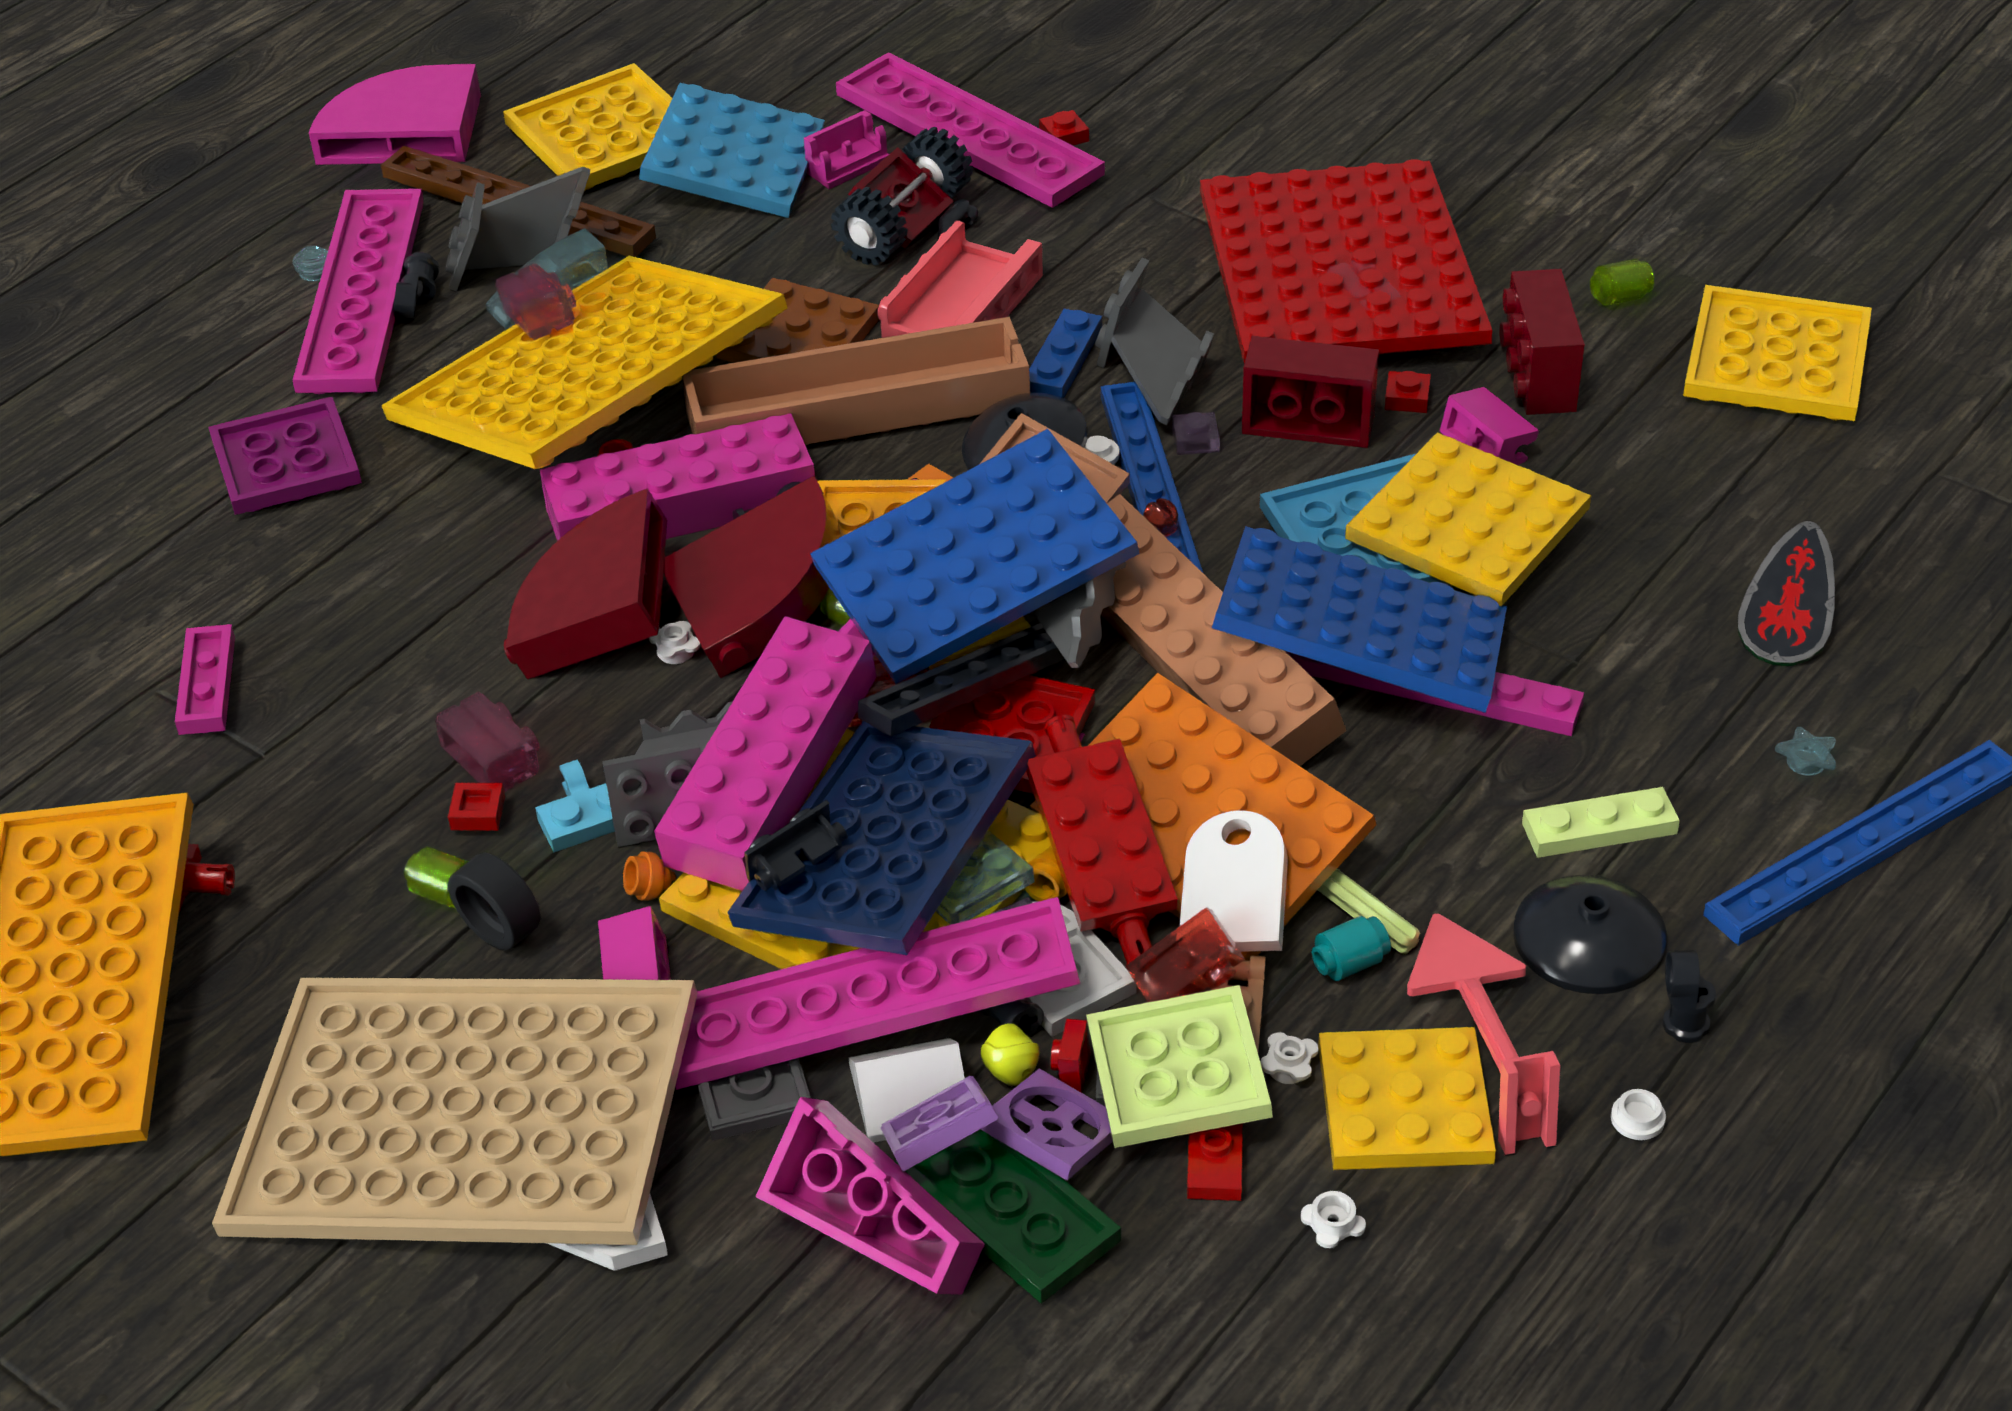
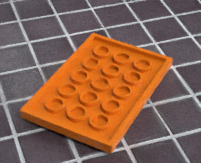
M1159 673L1137 693L1089 744L1093 745L1120 738L1178 898L1177 910L1169 912L1179 919L1181 916L1185 856L1188 843L1195 831L1214 816L1229 811H1251L1269 819L1280 831L1288 856L1284 926L1377 825L1372 813ZM1035 800L1030 805L1032 811H1035L1040 814L1037 802ZM1245 829L1235 830L1227 836L1225 842L1231 845L1242 844L1249 838L1251 832ZM1261 951L1227 953L1237 960L1250 961V956H1257Z

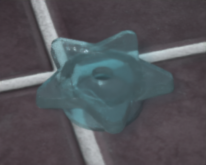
M1797 727L1792 740L1780 742L1775 747L1777 753L1787 757L1788 766L1798 774L1816 775L1822 772L1824 768L1831 770L1836 768V761L1830 754V751L1836 744L1834 737H1815L1804 728Z

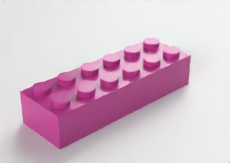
M791 413L781 416H770L763 420L740 425H730L705 433L690 434L682 438L660 443L645 444L641 447L615 453H604L597 457L570 463H560L556 466L540 469L546 510L557 541L577 524L600 509L647 488L668 520L666 539L721 527L733 520V510L742 508L745 511L755 508L768 501V499L776 497L779 490L791 482H803L815 476L814 464Z
M789 617L783 618L654 830L665 867L743 891L749 882L746 875L744 852L759 837L766 834L772 835L788 825L799 812L856 714L858 701L865 698L877 676L870 640Z

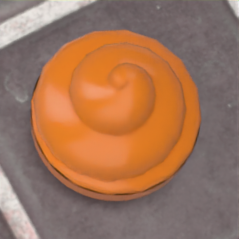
M642 851L638 856H629L624 865V889L628 895H635L641 901H649L659 897L662 891L668 889L672 881L676 879L675 872L665 867L663 860L653 852Z

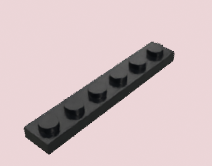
M1039 623L859 700L858 718L889 736L901 734L906 729L929 719L937 718L940 714L963 704H968L974 699L994 690L1002 689L1006 685L1028 675L1036 674L1038 671L1055 663L1065 661V658L1042 624Z

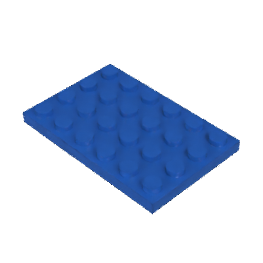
M1049 429L1038 433L810 553L814 566L864 639L870 640L871 649L895 684L1140 554L1137 541Z
M1245 526L1212 628L1486 713L1492 695L1507 606H1499L1494 599L1487 596H1472L1455 591L1451 586L1442 582L1429 583L1410 577L1406 572L1399 569H1384L1370 565L1357 556H1341L1322 550L1320 546L1311 542H1296L1282 538L1269 529H1253Z

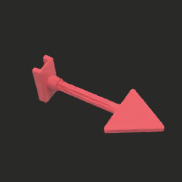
M1433 914L1407 984V994L1409 996H1419L1452 989L1460 991L1501 1073L1498 1142L1504 1154L1515 1153L1516 1141L1541 1137L1546 1147L1556 1146L1560 1063L1553 1051L1519 1057L1482 985L1524 977L1526 975V965L1441 914Z

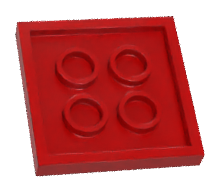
M1028 675L1006 685L1002 689L994 690L974 699L968 704H963L940 714L932 720L929 728L1032 741L1036 754L1035 757L1054 753L1049 737L1044 729L1045 723L1057 716L1062 729L1064 728L1062 715H1070L1074 719L1077 734L1080 736L1095 704V689ZM1025 772L1014 790L1034 794L1027 772Z

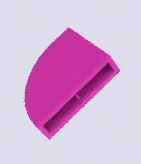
M476 64L409 67L368 78L344 90L321 109L311 125L309 136L315 164H382L403 146L454 162H465L481 97Z

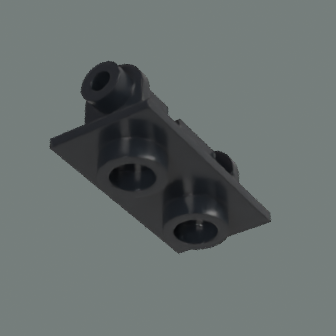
M825 800L813 809L806 808L800 811L785 827L772 835L766 834L756 839L749 849L744 852L747 879L751 881L755 878L758 885L764 891L771 887L777 890L805 871V865L797 857L799 854L803 853L815 865L841 849L843 846L842 841L847 839L848 836L844 827L839 822L830 824L829 802Z

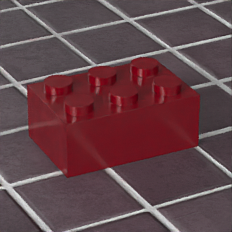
M1562 269L1511 271L1510 288L1503 290L1504 313L1507 314V321L1500 323L1499 336L1501 347H1507L1506 362L1508 372L1515 373L1513 381L1515 398H1522L1526 415L1576 412L1585 344Z
M1252 336L1243 368L1242 434L1368 448L1375 418L1379 349Z

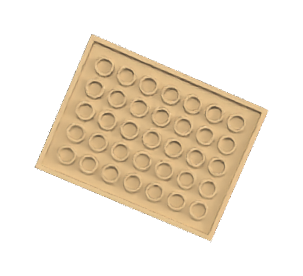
M300 978L212 1222L218 1237L637 1245L697 998L694 980Z

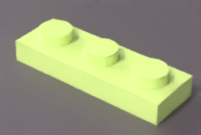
M1663 787L1527 809L1523 811L1522 825L1537 858L1675 835L1678 833L1680 822Z

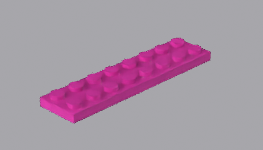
M889 52L836 82L837 96L914 136H917L926 128L929 130L931 127H937L938 132L942 129L947 130L948 138L955 135L959 138L956 144L959 147L963 144L965 145L967 151L964 153V156H971V166L1051 208L1105 175L1104 161Z
M422 189L345 190L293 376L295 393L324 394L331 392L365 393L378 391L395 322L393 310L396 284L401 282L405 276L403 271L404 261L407 257L411 256L424 203Z
M1054 897L922 932L908 955L860 948L697 991V998L675 1088L676 1090L1080 984L1059 899Z

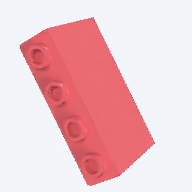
M956 220L946 232L940 235L933 247L921 256L919 262L912 270L901 278L899 284L891 293L881 300L878 307V318L881 320L882 338L1008 317L1043 276L1042 243L1027 239L1015 254L1007 253L967 241L965 238V223Z

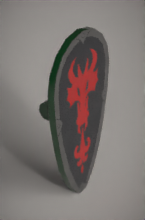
M1811 521L1799 523L1786 532L1772 547L1750 583L1738 613V633L1744 647L1757 659L1772 665L1794 666L1810 661L1824 649L1831 634L1835 608L1833 558L1828 541L1820 526Z

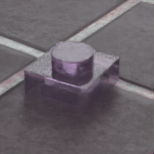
M1214 412L1172 415V430L1177 455L1220 451V437Z

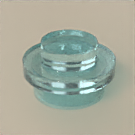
M319 246L303 248L293 258L295 271L306 281L320 280L328 250Z

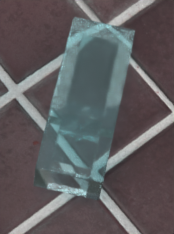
M585 228L561 239L540 252L516 271L486 303L487 311L505 329L512 327L570 292L575 286L585 283L608 269L605 246Z

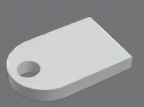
M1251 811L1225 812L1207 820L1191 837L1185 856L1178 940L1182 953L1282 951L1288 856L1280 831L1266 817ZM1245 829L1251 832L1249 838L1242 844L1231 845L1225 842L1227 836L1235 830Z
M1035 902L1022 903V904L1016 905V906H1014V907H1011V908H1009V909L1016 908V907H1020V906H1024V905H1028V904L1035 903ZM1061 906L1080 984L1025 998L1028 1002L1036 1003L1042 1008L1044 1019L1041 1025L1051 1037L1064 1031L1066 1019L1086 1020V1014L1101 1012L1136 994V979L1092 930L1080 932L1074 912L1064 906Z

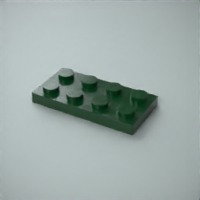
M981 1129L905 1170L907 1174L985 1244L982 1252L1041 1304L1121 1241V1227L1068 1182Z

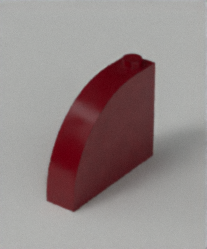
M815 476L806 479L668 555L664 559L663 573L703 650L720 678L760 657L784 617L805 622L813 614L829 590V586L814 566L810 553L840 538L841 534L838 521Z
M648 488L607 505L577 524L551 546L523 581L511 609L507 639L504 640V650L508 660L513 665L517 664L527 679L658 635L668 520Z

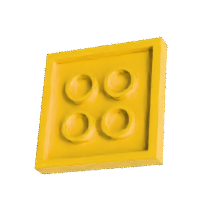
M1475 1027L1319 1033L1318 1049L1333 1170L1494 1164L1496 1149Z

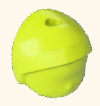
M1012 1023L1003 1024L996 1028L981 1047V1058L985 1067L995 1078L1009 1086H1018L1027 1079L1035 1070L1040 1055L1039 1045L1033 1043L1018 1026Z

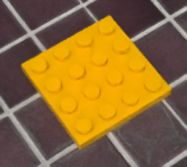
M633 63L505 110L503 113L505 124L557 176L582 166L589 168L590 175L584 189L585 191L610 179L623 177L627 173L641 167L672 97Z
M1705 285L1683 396L1703 401L1713 400L1740 404L1744 407H1761L1781 410L1786 413L1816 415L1832 420L1855 421L1872 308Z
M1436 433L1346 525L1345 539L1471 594L1490 597L1499 606H1502L1589 510L1591 495L1496 457L1491 453L1464 444L1454 438Z

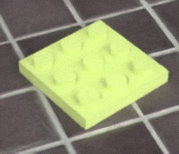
M1240 985L1086 1014L1114 1148L1273 1117L1272 1105Z

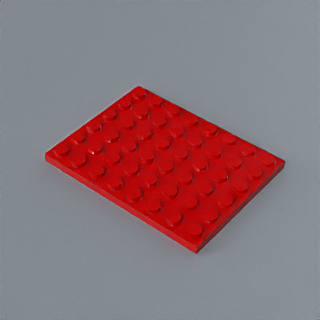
M1411 159L1404 163L1395 164L1375 162L1359 167L1332 166L1328 169L1311 171L1294 169L1287 173L1275 174L1256 172L1250 176L1239 177L1219 175L1212 179L1200 180V195L1244 363L1252 336L1379 349V353L1492 344V327L1430 161Z

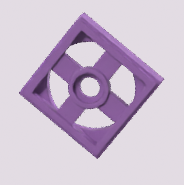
M1041 1069L1035 1071L996 1102L992 1107L999 1119L981 1129L1065 1180L1071 1178L1113 1142L1106 1107ZM1036 1095H1040L1059 1107L1055 1111H1042L1030 1104L1029 1101ZM1011 1115L1029 1125L1030 1131L1027 1134L1024 1133L1014 1123ZM1081 1119L1097 1128L1098 1135L1092 1140L1073 1129V1124ZM1043 1123L1056 1124L1062 1130L1050 1131L1043 1126Z
M968 1076L886 1121L880 1128L902 1171H905L999 1118L975 1078Z

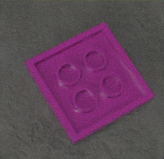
M332 396L208 427L235 515L258 511L265 507L289 501H298L308 496L332 490H342L348 486L362 483L356 460Z

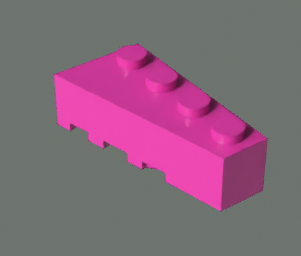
M806 1097L799 1098L756 1197L936 1294H963L985 1244L909 1174L902 1171L898 1164L828 1101Z

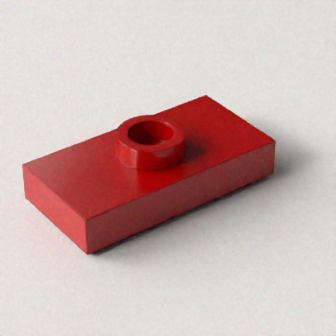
M1243 1123L1189 1134L1187 1199L1241 1201Z

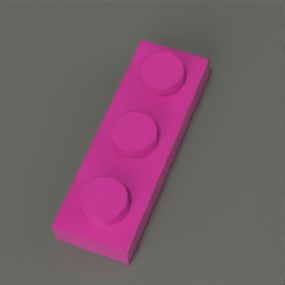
M232 624L186 628L175 715L178 735L225 731L235 644Z

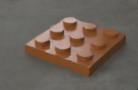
M772 278L763 289L784 294L788 309L775 316L773 322L769 325L756 328L744 336L741 343L725 348L717 353L716 356L718 359L736 363L861 342L879 321V305L862 301L858 298H850L827 292L823 289H815L787 280Z

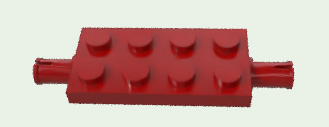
M1062 715L1064 728L1061 729L1058 717L1055 716L1048 720L1044 726L1054 753L1030 758L1027 762L1028 769L1026 772L1080 932L1095 928H1102L1111 932L1112 936L1118 938L1128 971L1131 974H1140L1138 962L1141 961L1144 972H1149L1158 965L1159 960L1154 952L1146 928L1149 925V921L1157 914L1177 910L1178 898L1120 738L1082 747L1073 717Z

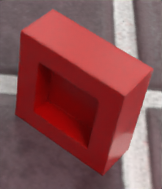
M1074 110L1057 112L1052 116L1039 119V129L1073 146L1089 142V128Z
M1389 371L1385 410L1427 413L1431 374L1413 371Z
M455 783L448 813L450 830L498 831L505 801L503 783Z
M1066 1019L1062 1040L1054 1039L1052 1044L1051 1070L1059 1071L1060 1081L1082 1093L1091 1055L1087 1020Z

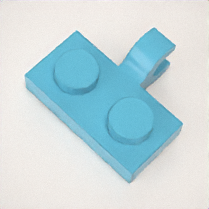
M578 760L559 765L565 779L562 782V786L567 797L535 807L537 820L553 853L615 832L606 783L590 789Z

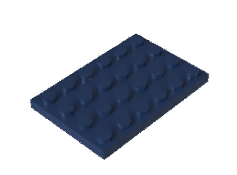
M863 721L799 810L800 812L806 808L813 809L827 800L830 808V824L839 822L844 827L848 836L847 839L842 841V848L815 865L803 853L799 854L797 857L805 865V871L777 890L771 887L764 891L758 885L755 878L749 881L728 910L732 926L908 955L1028 769V760L1035 758L1036 754L1032 741L916 726L906 729L901 734L889 736Z

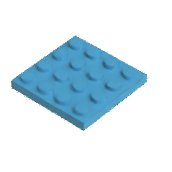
M679 83L642 162L639 179L789 218L807 173L808 162L805 159L804 137L822 130L825 120L812 117L807 113H796L777 108L772 104H761L742 99L733 94H723L703 89L698 85Z
M1416 454L1260 494V509L1279 537L1296 542H1311L1320 546L1322 550L1341 556H1357L1370 565L1384 569H1399L1406 572L1410 577L1429 583L1442 582L1449 585L1444 581L1345 539L1346 525Z

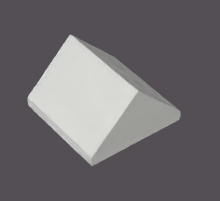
M951 1038L848 1057L866 1135L873 1143L886 1140L880 1128L883 1123L965 1079L959 1044Z

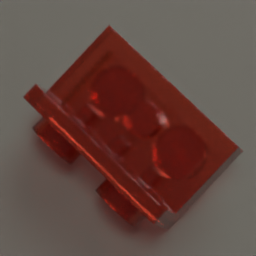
M1206 907L1125 967L1146 998L1147 1002L1145 1003L1200 993L1208 986L1211 989L1219 987L1236 974L1234 967L1244 961L1245 958L1213 910Z

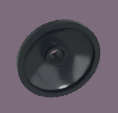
M1024 393L1003 399L982 412L965 433L962 442V457L966 468L970 470L979 465L1021 413L1085 448L1088 430L1084 416L1080 409L1071 401L1052 394Z
M1595 875L1566 876L1538 886L1519 905L1513 928L1517 951L1532 971L1558 987L1586 994L1616 993L1644 982L1661 964L1667 941L1666 927L1662 916L1644 895L1624 883Z

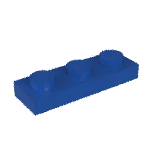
M1063 309L1029 368L1030 393H1047L1062 398L1066 396L1097 340L1102 328V316L1086 313L1081 310Z

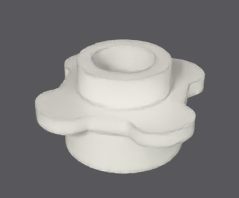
M687 621L669 623L661 629L659 628L658 635L649 638V641L657 646V656L668 664H681L688 661L701 645L698 638L692 635V627Z
M1281 1032L1269 1036L1268 1054L1261 1058L1262 1070L1283 1084H1296L1308 1079L1312 1072L1310 1067L1311 1058L1318 1054L1317 1043L1312 1039L1306 1038L1301 1040Z
M1324 1192L1315 1198L1313 1204L1304 1206L1301 1211V1221L1312 1227L1317 1234L1316 1242L1324 1248H1334L1337 1246L1338 1241L1350 1235L1360 1236L1365 1231V1219L1356 1215L1355 1203L1348 1195L1342 1192Z

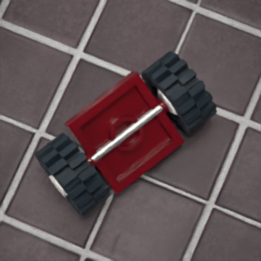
M931 127L929 130L926 128L902 148L903 151L897 147L863 177L848 193L849 197L834 209L836 211L831 216V219L834 220L831 228L838 231L834 237L837 242L843 241L845 244L841 247L846 253L851 250L853 252L851 258L856 261L862 257L863 264L869 265L872 262L873 265H879L900 246L905 249L939 218L954 202L952 198L970 182L971 177L969 176L973 174V167L969 166L972 163L971 156H964L967 148L964 144L960 147L956 144L959 138L955 135L948 138V131L945 129L938 132L937 127Z

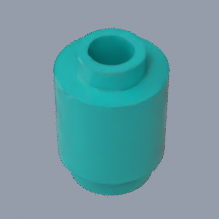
M1358 916L1317 934L1315 937V947L1312 948L1311 953L1318 971L1322 975H1328L1331 979L1339 981L1380 963L1383 955L1390 952L1391 942L1385 926L1377 917L1365 918Z

